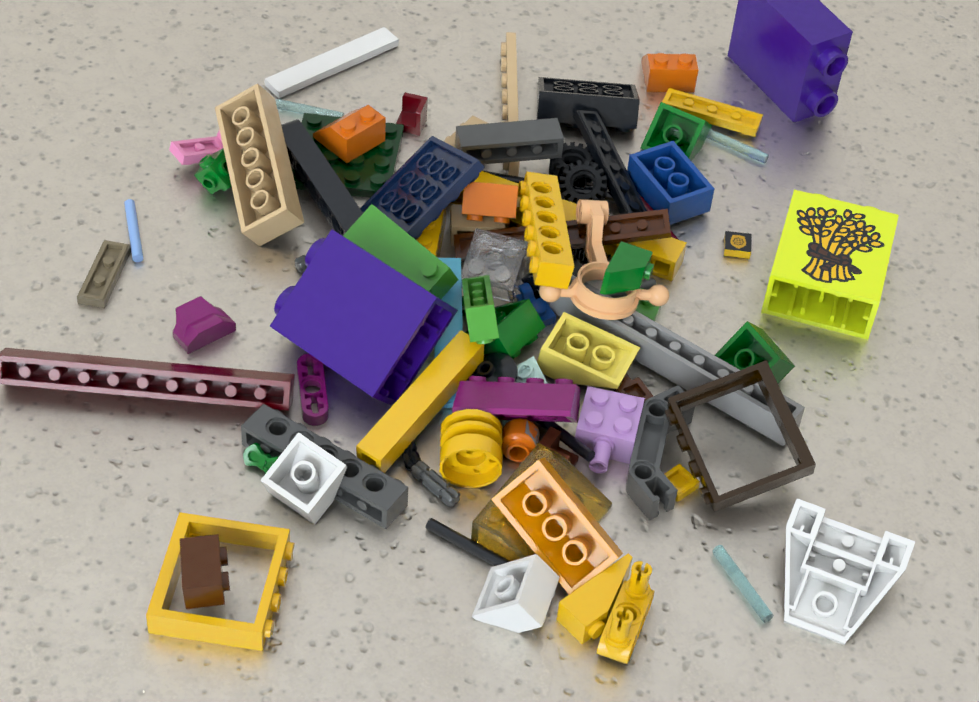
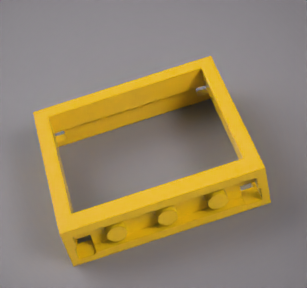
M179 512L146 613L148 633L263 651L266 637L270 638L273 635L274 620H271L273 612H279L281 604V594L278 593L280 586L285 587L287 582L288 568L285 567L286 562L293 559L295 543L290 542V529ZM219 534V541L223 543L274 550L254 623L169 610L181 574L180 538Z

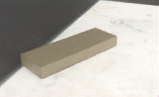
M108 240L103 241L77 295L78 304L105 309L131 253L130 244Z

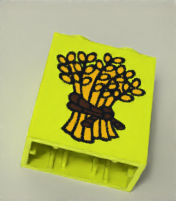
M794 189L761 313L868 340L881 300L899 215L881 211L872 206H861L828 198L822 194H812Z

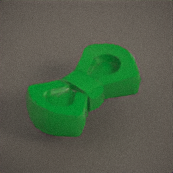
M259 443L249 445L243 453L245 465L257 466L265 474L279 457H271L269 454L264 453Z

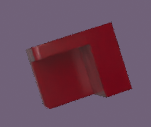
M406 92L403 94L402 111L396 124L404 125V133L420 136L427 121L428 97Z

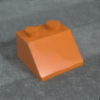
M657 53L646 54L642 57L641 63L646 92H667L669 88L686 93L695 92L698 76L695 54Z
M366 105L349 112L314 132L313 138L344 162L348 163L385 141L386 117L370 105Z
M481 182L469 183L463 191L462 214L467 215V220L483 221V216L494 217V222L510 224V219L516 218L518 186Z

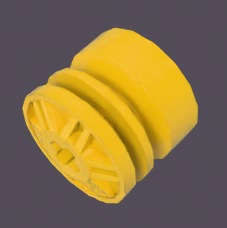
M478 409L460 410L447 416L441 423L439 471L442 477L449 483L462 488H479L495 482L502 474V425L499 419L491 413Z

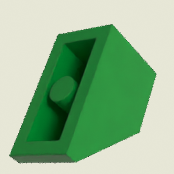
M621 241L605 271L600 294L608 295L640 289L644 279L649 280L652 275L654 264L650 263L653 252Z

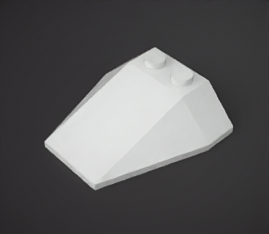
M796 499L786 525L784 622L845 645L905 572L915 541L885 531L883 538L826 518L824 517L825 508Z

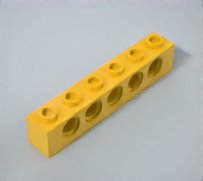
M526 171L524 181H520L518 185V197H521L522 226L526 227L524 241L528 242L527 257H530L529 273H533L535 285L568 289L574 269V261L558 177Z

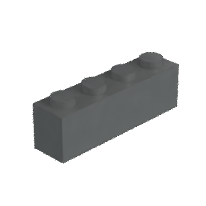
M558 118L456 126L455 148L478 159L482 164L562 158L564 137Z

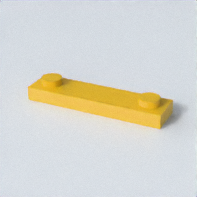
M672 88L668 89L662 101L667 105L701 118L709 124L753 137L756 136L763 118V114Z

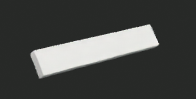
M385 27L265 78V86L276 97L282 98L397 47L399 39Z

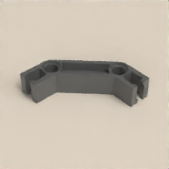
M679 385L647 399L643 404L625 485L626 492L648 520L659 515V501L664 504L666 512L674 509L678 490L660 470L667 434L677 430L675 425L670 426L665 410L668 409L669 397L684 392ZM695 407L682 412L687 425L692 422Z

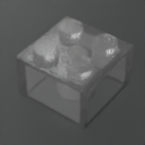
M476 228L461 271V278L489 275L493 297L513 303L518 292L517 286L521 283L529 258L527 257L528 242Z

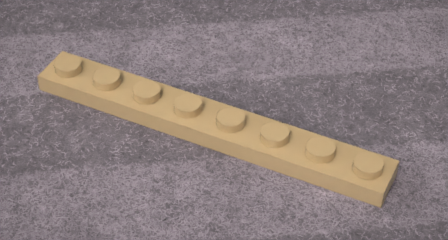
M506 32V42H501L500 50L501 72H505L501 75V88H506L502 89L501 103L506 104L502 105V120H506L503 122L519 121L516 33ZM520 161L503 163V170H507L508 175L518 176Z

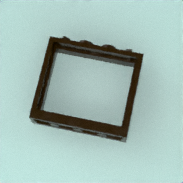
M767 360L668 398V409L665 410L666 418L670 426H676L679 433L676 436L678 445L682 452L687 451L691 460L688 462L690 472L694 479L699 477L703 486L700 488L702 499L706 505L711 504L714 512L814 473L816 463ZM758 383L796 466L718 495L682 412Z

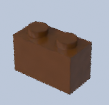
M219 534L180 538L182 590L185 608L193 609L225 605L224 592L230 591L229 572H223L222 566H228L227 547H220Z

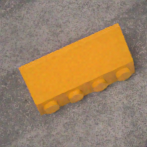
M545 457L536 461L491 499L534 553L560 577L558 582L568 595L601 573L623 554Z

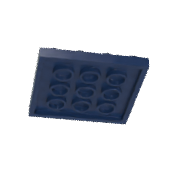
M431 136L360 209L364 213L371 204L374 205L417 240L421 236L422 231L431 222L439 218L447 205L455 201L460 196V192L469 183L474 182L485 167L478 159Z

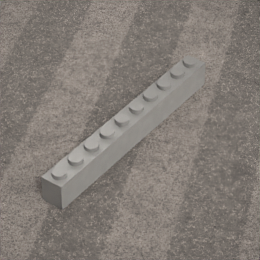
M571 276L569 286L571 285L574 278H576V276ZM584 283V286L595 294L613 298L609 295L600 294L599 289ZM560 297L555 302H550L549 304L553 312L560 317L563 312L568 313L640 347L634 360L687 391L740 371L637 311L623 319L605 320L582 312L568 297ZM758 383L708 402L778 444L786 445ZM783 395L799 427L805 407Z

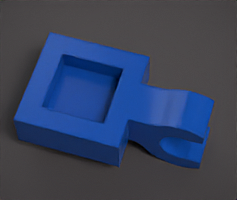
M529 283L518 285L517 288L521 294L516 295L517 301L530 299L544 325L554 324L556 315L548 303L542 298L535 299Z

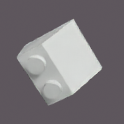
M298 432L262 477L261 482L268 493L315 525L334 501L347 466Z
M537 554L491 567L472 617L477 621L517 633L540 628L546 620V614L555 595V589L560 577Z

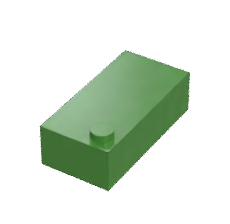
M372 204L343 235L440 299L459 280L450 267Z

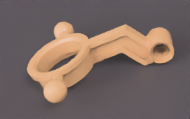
M579 199L577 203L576 220L578 224L586 225L585 254L588 263L579 269L577 277L574 278L568 289L540 286L539 288L540 297L546 302H555L560 297H568L582 312L605 320H619L629 317L636 311L639 300L649 301L653 306H663L669 300V291L665 286L657 284L653 285L650 289L625 291L628 295L625 297L609 298L595 294L584 286V283L588 281H603L605 271L610 263L607 261L602 245L603 225H606L608 221L609 206L607 201Z

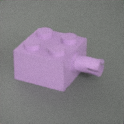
M590 386L587 387L575 438L595 452V457L589 463V468L593 472L605 473L608 469L609 460L630 464L645 398Z

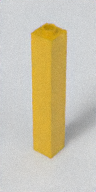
M460 330L357 444V458L368 464L375 465L381 472L385 473L404 452L405 448L414 441L457 392L460 381H466L477 369L478 365L484 361V344L470 342L469 334Z

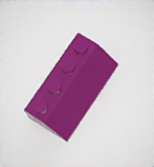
M469 376V381H460L452 413L465 409H478L491 413L499 420L520 418L540 422L578 423L580 387L577 384H573L571 379H555V384L544 383V379L526 378V383H516L515 378L498 377L497 382H486V377Z

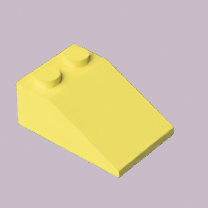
M563 312L540 349L537 363L542 373L552 379H571L573 384L618 389L637 356L640 347Z

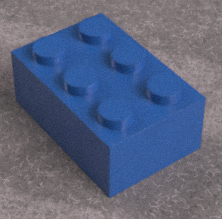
M674 141L629 155L627 172L637 192L653 210L668 209L670 225L710 212L715 188Z

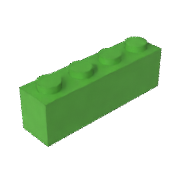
M489 275L462 279L470 342H476L477 344L491 343L494 341L493 339L499 338L490 277Z

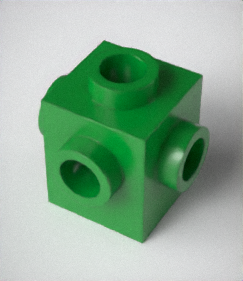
M224 148L201 159L198 163L200 168L194 176L211 194L219 190L226 191L229 189L231 181Z

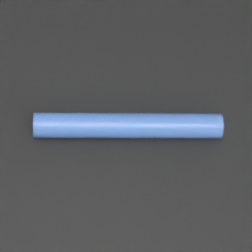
M128 199L124 202L132 260L138 263L143 260L136 206L134 200Z

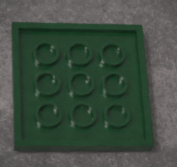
M304 113L301 123L351 196L371 198L395 173L404 125L386 123L385 141L346 163L313 138L314 132L341 117ZM292 168L296 189L307 190Z

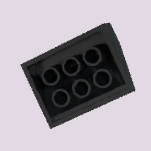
M538 77L537 119L558 118L559 123H566L567 127L578 128L573 118L576 110L597 111L605 128L616 127V130L621 132H630L631 129H637L640 98L635 85Z

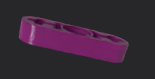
M304 354L297 360L302 418L308 425L319 426L328 420V399L323 363L310 354ZM308 366H312L313 375H308ZM317 386L320 390L316 393H309L305 391V388ZM317 403L318 413H313L312 404Z

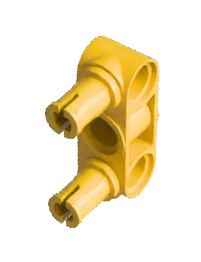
M637 561L632 565L630 579L628 581L624 580L601 635L596 653L624 664L629 663L655 590H652L649 585L652 567L646 563L643 571L642 561Z

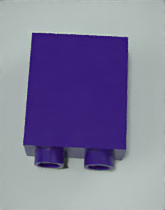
M738 0L727 56L795 123L812 116L824 117L836 107L838 103L837 92L842 72L848 64L847 53L853 31L820 0Z
M331 229L326 238L318 239L309 248L305 257L307 268L297 284L286 288L277 298L274 306L276 317L270 324V327L371 397L393 406L408 389L458 310Z

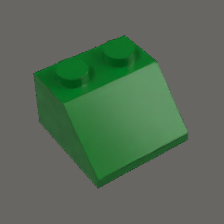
M661 102L640 148L646 150L674 141L692 161L702 149L712 125L701 118Z
M530 299L495 307L499 338L493 339L494 341L484 344V355L500 352L514 359L520 355V349L524 345H529L538 339L539 336L537 334L546 326Z
M748 321L714 355L739 370L767 360L777 383L795 367L763 329Z

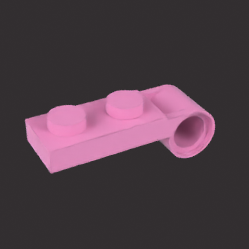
M220 130L217 136L171 141L169 150L182 165L199 163L206 155L213 154L223 148Z

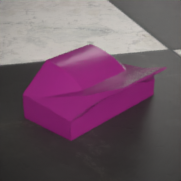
M202 296L175 309L176 325L173 329V338L187 354L236 331V323L221 308L213 306Z

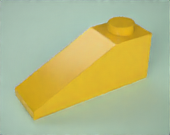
M629 553L559 601L556 620L581 644H584L591 638L596 639L602 635L624 580L627 581L633 557Z

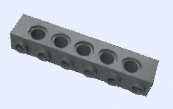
M263 404L241 425L242 445L248 447L253 443H259L263 452L271 457L280 456L299 432L347 466V469L334 499L385 529L408 506V486L401 480L381 472L375 465L368 464L357 458L352 452L334 445L326 437H321L308 430L303 424L296 423L287 418L279 410L272 409Z

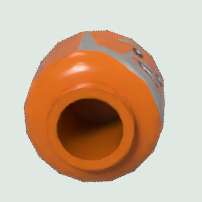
M518 418L507 422L502 429V454L514 462H525L534 458L540 436L538 427L527 419Z

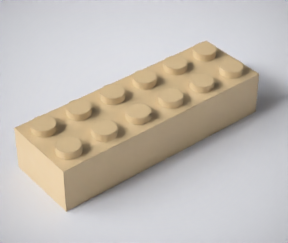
M256 84L216 106L215 111L241 232L254 243L262 246L304 223L275 98L259 84Z

